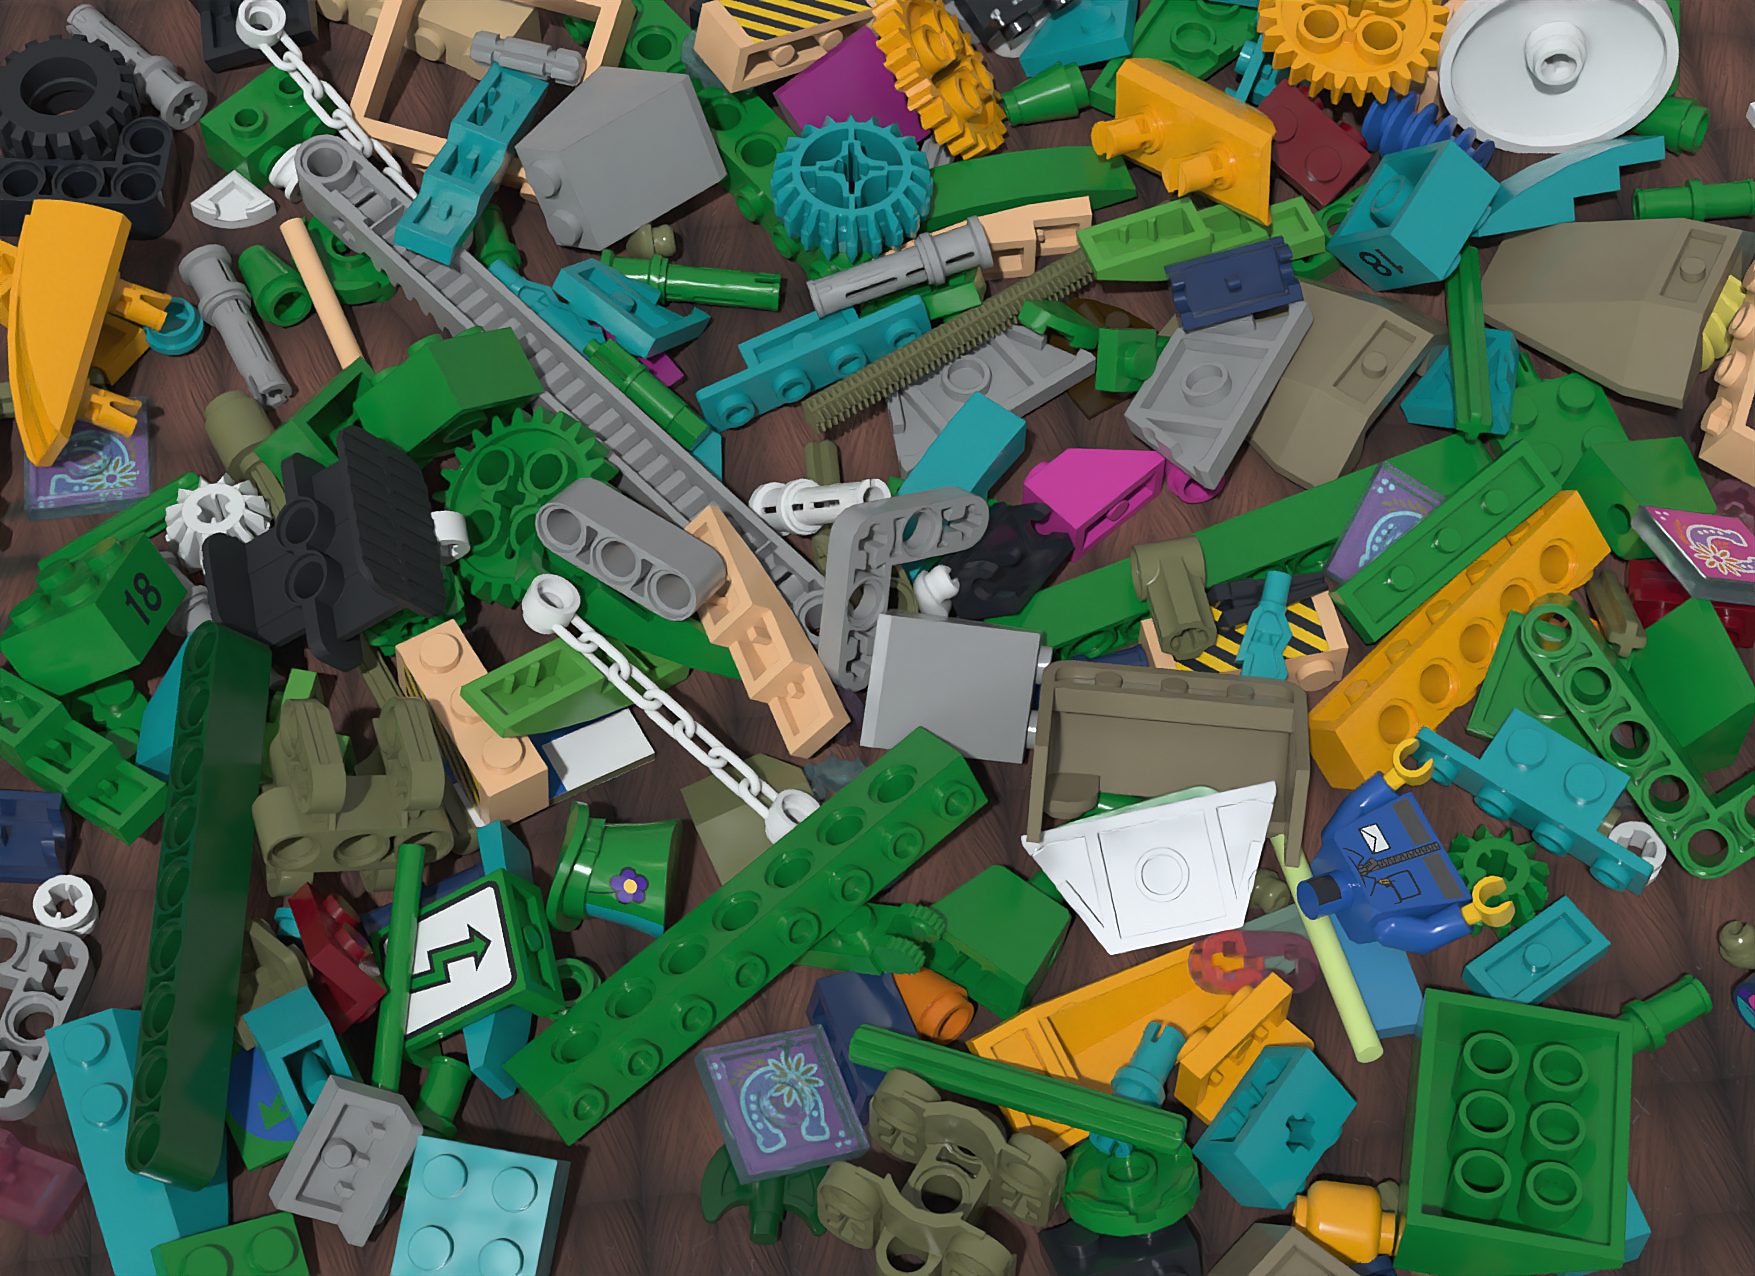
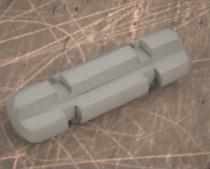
M483 30L474 35L470 48V58L477 65L490 68L494 62H498L499 66L521 71L531 77L542 80H549L551 77L555 78L556 83L569 86L578 85L585 70V59L578 51L559 48L555 51L552 50L551 45L510 36L501 39L500 34Z

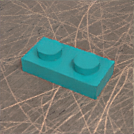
M1565 895L1466 965L1461 979L1479 997L1537 1006L1605 957L1611 943Z

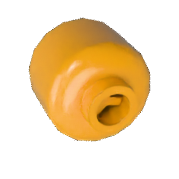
M1322 1180L1311 1184L1306 1196H1295L1291 1226L1346 1266L1357 1263H1369L1378 1255L1391 1256L1395 1234V1213L1382 1212L1381 1197L1375 1188L1366 1185Z

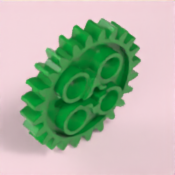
M542 406L537 407L533 416L521 408H516L512 417V424H509L497 415L492 418L493 434L489 436L474 429L472 437L476 447L471 452L456 447L454 452L461 465L458 470L442 469L440 474L451 484L448 490L438 491L432 495L434 500L444 505V511H454L463 514L466 520L470 550L463 557L447 566L452 567L454 575L458 576L463 589L488 604L494 601L506 609H511L515 601L522 603L527 592L514 584L520 546L536 531L535 520L539 509L572 482L580 478H593L621 493L619 489L607 482L619 471L615 465L605 459L610 449L595 438L596 433L565 412L559 411L554 415Z

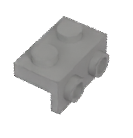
M330 1074L268 1195L276 1209L337 1224L348 1244L363 1247L373 1227L380 1224L389 1208L390 1195L403 1170L413 1162L418 1135L423 1134V1126L403 1095Z

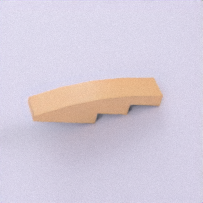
M1089 196L1030 204L978 217L994 264L992 268L986 270L980 266L984 280L1030 276L1034 273L1035 257L1068 254L1080 248L1076 238V231L1091 227L1092 212ZM967 220L930 233V235L935 236L967 224ZM914 239L901 245L899 251L915 246ZM890 250L880 255L878 258L895 253L897 251ZM865 302L860 303L861 312Z
M709 504L683 530L718 552L724 562L726 577L725 583L720 590L697 610L710 643L729 648L750 699L768 703L789 754L808 759L850 722V718L824 665L771 578L719 507Z

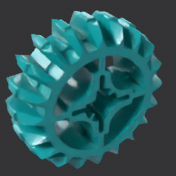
M850 112L845 122L836 123L827 115L820 129L805 123L801 138L788 137L784 152L777 154L773 178L770 180L771 197L774 198V213L777 216L778 222L784 223V229L788 234V238H801V243L806 253L820 246L823 247V253L828 261L837 252L846 253L852 264L858 253L868 252L874 259H877L882 252L883 246L898 252L903 243V237L916 238L920 222L926 221L930 211V196L933 195V178L930 177L929 161L926 158V152L918 151L919 147L916 144L915 136L901 137L902 133L897 123L881 128L876 115L871 117L866 123L857 122L852 112ZM849 181L855 182L854 194L849 193Z

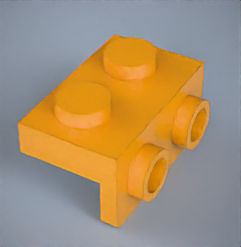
M1274 972L1255 989L1250 984L1243 986L1226 1005L1223 1011L1225 1018L1210 1033L1203 1028L1194 1033L1177 1055L1176 1059L1180 1062L1174 1096L1208 1126L1265 1046L1309 1047L1312 1052L1314 1050V1042L1286 1019L1293 988Z

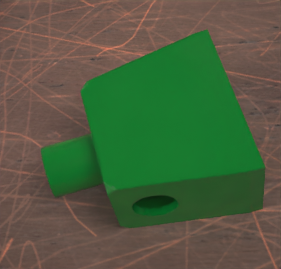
M1682 436L1591 444L1563 483L1562 488L1563 490L1578 491L1607 544L1617 556L1625 560L1660 556L1671 574L1677 578L1687 576L1698 570L1699 568L1645 507L1716 516L1717 506Z
M992 865L928 907L934 910L935 913L940 914L941 919H944V924H946L945 931L935 943L924 941V943L914 942V944L920 946V950L924 951L923 955L926 956L924 966L965 988L969 997L1001 1019L1006 1020L1019 1013L1020 1010L1027 1008L1061 952L1072 917L1069 911L1060 905L1065 898L1042 869L1038 870L1026 882L1004 866Z

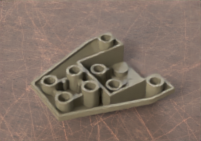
M1686 218L1559 223L1506 232L1481 280L1484 322L1499 330L1513 331L1517 340L1621 395L1682 409L1702 368L1704 328L1729 275L1742 282L1755 254V233Z
M1295 276L1300 282L1304 300L1300 301L1308 302L1314 320L1250 428L1245 440L1275 472L1307 490L1350 474L1361 459L1365 434L1368 428L1410 375L1415 372L1423 377L1449 344L1448 325L1406 302ZM1289 304L1252 313L1255 322L1288 316ZM1175 314L1158 335L1172 337L1175 330L1180 328Z

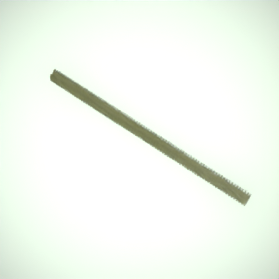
M1270 166V180L1272 181L1275 177H1280V174ZM1190 192L1181 197H1178V194L1156 206L1188 196L1197 211L1219 204L1200 194ZM1081 247L986 299L981 305L968 309L921 335V337L903 345V347L885 355V357L874 361L836 382V384L802 401L805 422L811 425L814 434L819 435V429L824 432L826 427L832 428V423L834 425L839 424L838 419L842 422L845 420L844 416L846 418L851 417L850 412L854 415L857 413L856 409L862 411V405L865 408L869 407L868 402L874 404L875 400L880 401L881 396L883 398L887 397V393L892 394L893 389L898 391L899 386L905 387V383H912L911 379L915 381L917 376L923 377V373H930L929 369L931 371L935 370V366L940 367L941 363L946 364L947 360H953V356L958 357L959 353L964 354L965 350L969 351L971 347H976V343L981 344L983 343L982 340H989L988 336L992 338L994 333L999 334L1000 330L1005 331L1006 327L1010 328L1012 324H1017L1018 321H1021L1017 317L1026 299L1058 301V298H1064V295L1067 296L1070 292L1076 291L1075 288L1080 289L1081 285L1085 286L1087 282H1092V278L1094 280L1097 279Z

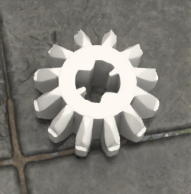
M226 472L217 483L210 484L200 476L198 489L195 491L178 489V504L166 508L167 535L165 538L170 552L180 559L182 567L187 570L189 575L203 570L205 575L202 563L203 553L201 550L202 544L207 537L221 532L243 543H247L271 529L273 517L268 502L264 501L263 496H258L257 489L252 486L250 480L235 484V481Z

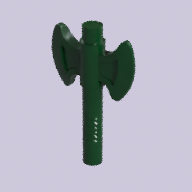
M777 1043L768 1046L781 1045L782 1061L785 1064L790 1045ZM726 1141L710 1159L703 1175L700 1201L704 1220L708 1224H715L729 1210L739 1206H748V1218L751 1221L749 1239L756 1244L771 1245L778 1240L779 1223L783 1221V1212L790 1211L805 1222L814 1236H822L827 1228L824 1227L818 1217L817 1188L828 1171L826 1163L814 1165L808 1162L809 1166L742 1182L730 1147Z

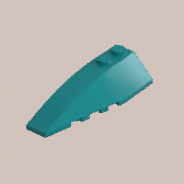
M110 1008L44 1030L114 1274L115 1276H157L150 1249L162 1243L229 1226L228 1220H231L230 1194L227 1180L229 1138L224 1125L219 1166L209 1184L198 1192L187 1191L133 1174L128 1170L125 1163V1147L141 1011Z

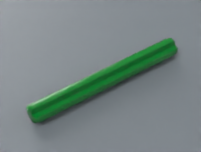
M1467 239L1459 251L1461 260L1458 266L1445 278L1455 428L1464 431L1466 439L1477 440L1479 433H1489L1491 431L1493 419L1478 249L1470 246L1469 239Z
M863 1024L856 1028L850 1041L848 1057L855 1064L886 1073L892 1069L903 1070L919 1077L930 1086L1169 1156L1176 1155L1179 1152L1185 1139L1187 1119L1179 1114L868 1024Z

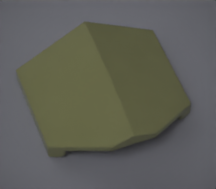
M762 753L743 760L761 780L766 782L778 794L784 790L795 789L803 791L815 799L801 768ZM733 765L724 769L738 783L746 778ZM714 774L680 789L695 828L722 886L773 845L765 832V819ZM761 791L755 797L768 809L773 803Z

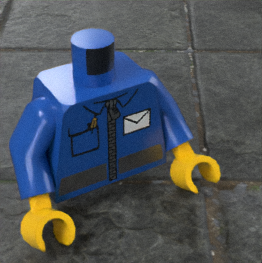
M1406 739L1400 742L1394 750V767L1386 774L1377 771L1341 801L1321 832V843L1323 846L1311 862V872L1314 877L1298 883L1297 900L1301 911L1310 920H1316L1335 913L1349 940L1357 944L1379 942L1384 947L1423 955L1474 932L1473 924L1479 921L1493 927L1505 926L1512 920L1515 914V907L1513 901H1507L1494 908L1484 905L1487 899L1500 895L1507 889L1504 879L1498 876H1489L1478 881L1474 886L1471 896L1412 792L1400 796L1398 789L1402 785H1422L1428 782L1434 771L1433 758L1428 760L1418 770L1410 771L1402 766L1403 760L1408 755L1413 754L1420 746L1419 740Z

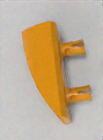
M1150 58L1126 59L1116 72L1115 119L1097 122L1092 128L1091 141L1096 154L1103 155V153H1106V160L1122 155L1124 159L1162 176L1167 191L1174 192V190H1178V197L1195 192L1267 227L1272 223L1269 207L1271 142L1277 132L1273 121L1257 108L1169 63Z
M51 199L34 200L31 214L25 215L14 263L7 337L9 380L18 430L26 456L35 467L52 466L69 441L72 427L76 420L91 423L97 427L121 434L122 437L128 439L131 437L138 421L134 416L141 408L142 401L133 400L89 384L90 378L87 376L99 334L107 313L118 315L159 332L167 316L164 310L171 301V295L167 293L162 294L120 278L118 269L132 224L124 214L79 202Z

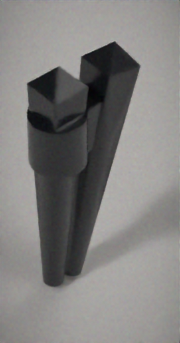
M1323 572L1290 575L1292 576L1286 607L1288 608L1328 591L1329 587L1324 581ZM1253 578L1226 581L1224 584L1212 586L1206 595L1208 602L1214 608L1224 605L1230 606V610L1224 611L1220 615L1216 624L1218 629L1228 634L1248 625L1252 611L1258 607V602L1261 601L1265 579L1254 580Z

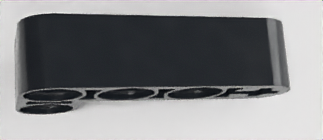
M152 116L139 117L130 121L122 129L119 136L115 161L0 158V236L20 237L25 215L31 214L34 200L39 199L79 202L122 213L132 223L127 240L146 241L163 236L171 229L174 222L182 179V166L172 129L164 120Z

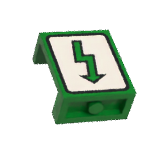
M499 868L419 909L402 1059L428 1071L432 1057L442 1056L439 1039L510 1004H514L541 1018H545L565 1008L540 887L503 868ZM389 925L370 934L374 958L382 979L384 977Z

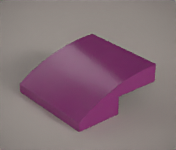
M865 25L773 92L791 129L800 138L805 123L820 129L827 115L836 123L846 121L850 112L853 113L857 122L864 123L876 115L881 128L897 123L902 133L901 137L915 136L916 143L933 132L931 128L924 130L921 124V115L918 111H910L907 108V95L905 92L896 90L894 85L897 79L883 64L886 62L885 53L876 45L878 38ZM849 181V188L852 191L855 190V182Z

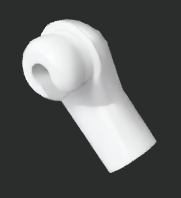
M938 565L931 572L923 570L915 578L913 588L921 613L948 617L953 606L950 598L958 594L960 587L957 577L951 580L949 576L951 569L948 566Z

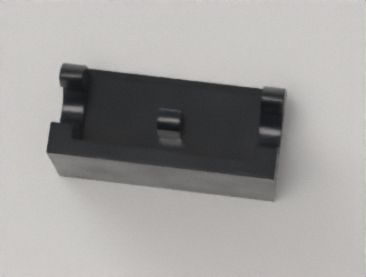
M1005 501L994 503L989 509V521L982 538L973 547L948 553L938 565H945L951 569L949 573L951 580L957 577L959 581V592L950 600L960 619L975 620L1017 614L1074 549L1068 533L1051 532L1048 535H1042L1033 529L1031 520L1039 521L1044 519L1051 512V508L1048 505L1033 502L1007 507Z

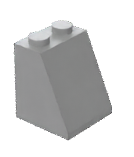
M599 66L515 146L525 170L526 179L535 193L545 216L547 228L554 237L556 244L597 251L603 250L641 226L718 183L727 175L691 79L687 74Z
M892 608L879 613L860 746L891 749L917 727L921 726L960 752L965 758L1022 764L1026 757V750L1034 749L1038 711L1032 710L1036 684L1041 685L1043 669L1052 663L1053 647L1042 646L1044 631Z

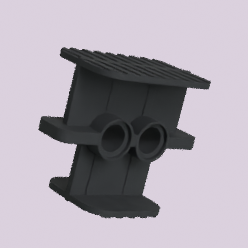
M349 425L338 432L336 445L339 460L328 467L298 452L282 460L281 473L286 504L279 512L273 528L247 543H243L225 533L217 532L207 537L202 544L203 569H205V584L208 589L207 599L210 605L212 621L269 645L272 651V663L282 668H290L301 661L303 656L301 635L306 633L309 649L317 660L342 672H349L363 663L360 632L404 608L426 618H434L443 613L446 608L447 594L443 585L444 578L440 568V555L437 552V538L434 535V521L431 518L430 512L432 511L431 504L428 501V488L422 477L423 474L419 466L404 452L386 443L382 438H377L355 425Z

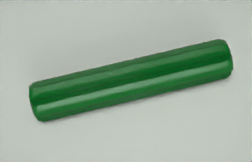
M187 471L40 559L37 563L38 571L41 572L49 564L61 558H67L70 563L81 559L98 543L111 537H116L120 542L142 532H145L148 538L167 527L165 521L166 508L178 504V489L195 491L198 489L199 476L193 471Z

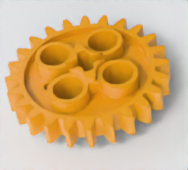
M875 0L877 6L873 7L871 11L877 20L872 23V27L881 37L880 40L876 41V45L885 53L886 62L883 63L885 68L891 71L897 79L894 85L896 90L905 92L908 97L907 108L910 111L917 110L921 115L922 128L924 130L931 128L934 131L937 144L941 146L947 143L951 154L956 156L960 153L964 161L971 158H981L1004 143L1002 135L1007 132V129L1001 120L1006 118V114L996 103L1001 100V97L994 89L992 81L994 76L982 64L984 58L982 53L974 51L972 48L969 32L963 34L959 29L957 16L955 14L952 16L948 14L942 0L935 2L934 0ZM946 67V69H944V70L941 71L940 73H938V74H936L935 76H933L936 72H938V71L941 70L942 68Z
M1259 0L1257 11L1259 16L1256 29L1257 32L1263 33L1262 52H1274L1272 68L1279 70L1291 67L1288 80L1289 85L1293 86L1306 79L1311 82L1308 96L1313 98L1323 88L1331 90V102L1337 105L1343 93H1351L1356 106L1362 107L1365 93L1372 92L1375 98L1381 104H1384L1387 101L1390 87L1405 96L1408 94L1411 79L1422 84L1426 81L1429 67H1437L1440 51L1439 43L1446 28L1450 11L1448 7L1441 6L1442 0Z

